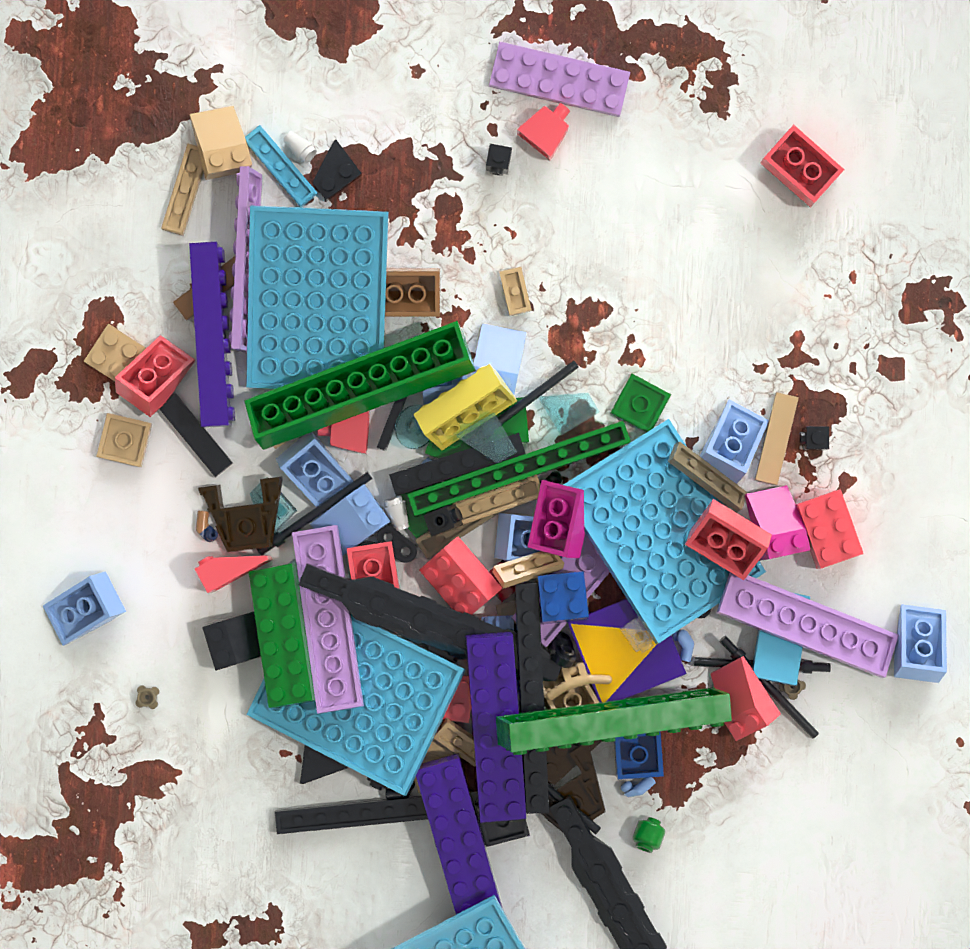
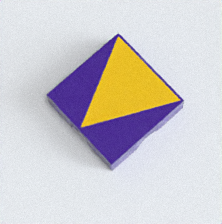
M627 598L603 609L588 613V620L567 622L588 675H610L612 677L610 684H592L599 702L622 700L687 674L672 636L670 635L660 643L655 644Z

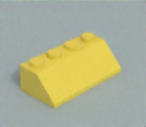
M488 364L479 368L476 373L467 379L459 381L449 391L441 393L431 403L423 405L413 415L424 435L437 447L444 450L517 402V399L499 373Z

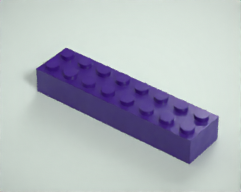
M217 241L189 243L201 427L232 426L231 421H235V408L230 406V399L234 398V388L232 384H229V376H232L233 372L232 362L227 360V353H231V345L229 344V338H226V331H230L229 317L224 314V308H228V297L226 293H223V286H227L226 272L221 268V263H225V251Z
M512 632L466 635L480 823L527 819L522 755H513V752L507 751L498 745L496 717L519 714Z
M459 753L422 763L416 778L455 914L457 915L495 895L503 909Z

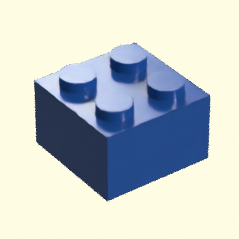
M584 571L538 576L543 624L589 619Z
M660 731L659 735L656 736L638 734V737L635 739L616 738V741H614L616 777L618 780L664 776Z

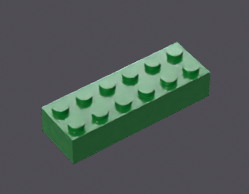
M291 563L249 571L268 707L280 708L314 702L315 694L300 587L298 585L297 565Z

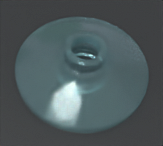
M415 404L408 406L399 414L396 420V437L406 448L419 449L429 442V439L424 435L413 415L423 405Z

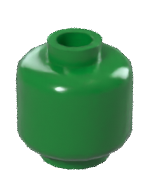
M648 817L647 820L638 821L633 834L636 848L648 853L660 849L665 836V829L660 825L661 821L652 817Z

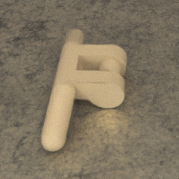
M579 662L577 666L571 668L562 667L565 681L548 691L546 699L553 700L567 690L588 684H610L612 677L610 675H587L584 662Z

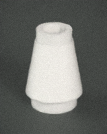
M290 131L284 137L283 141L299 162L308 163L316 155L317 150L314 148V144L293 131Z
M401 495L385 500L384 509L396 531L408 528L405 500H402Z

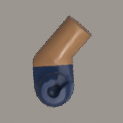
M198 511L197 533L207 542L215 541L218 538V532L208 524L209 512Z

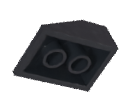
M254 611L202 627L215 671L261 657Z

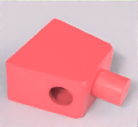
M562 103L553 112L544 106L517 129V135L550 161L569 129V125L563 120L570 113V110Z
M370 411L319 429L318 436H330V445L333 447L367 454Z

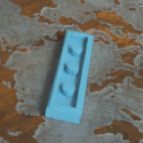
M261 125L245 137L249 148L300 208L318 195L317 191Z

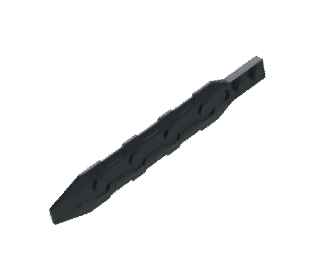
M306 564L298 584L299 586L342 602L356 620L374 627L380 626L405 636L406 639L413 642L424 643L445 651L448 655L460 660H467L466 635L512 632L516 680H519L517 632L489 624L469 613H461L445 607L421 595L419 597L373 576L347 579L314 565ZM542 648L543 681H556L562 667L557 665L553 661L552 656Z
M569 795L551 804L549 809L571 846L572 869L582 887L586 888L598 910L597 914L604 926L608 927L620 949H666L665 941L661 934L656 931L646 914L645 906L639 895L633 891L622 871V865L613 849L592 835L571 796Z

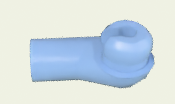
M678 630L673 633V640L678 641L682 647L680 658L683 661L691 662L694 641L686 630Z
M652 777L644 778L634 786L630 781H626L621 785V790L626 797L639 796L648 791L656 782Z

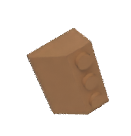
M387 268L385 317H440V268Z

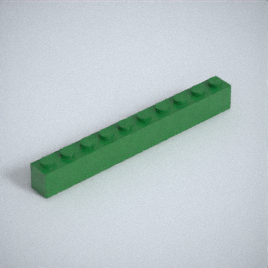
M623 420L407 494L414 517L628 445L631 440Z

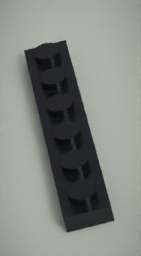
M516 433L389 474L395 495L399 496L526 453L520 434Z

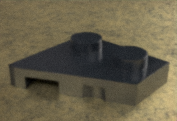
M336 139L333 141L313 180L314 186L326 202L362 176L360 170Z
M305 745L300 784L311 782L348 767Z

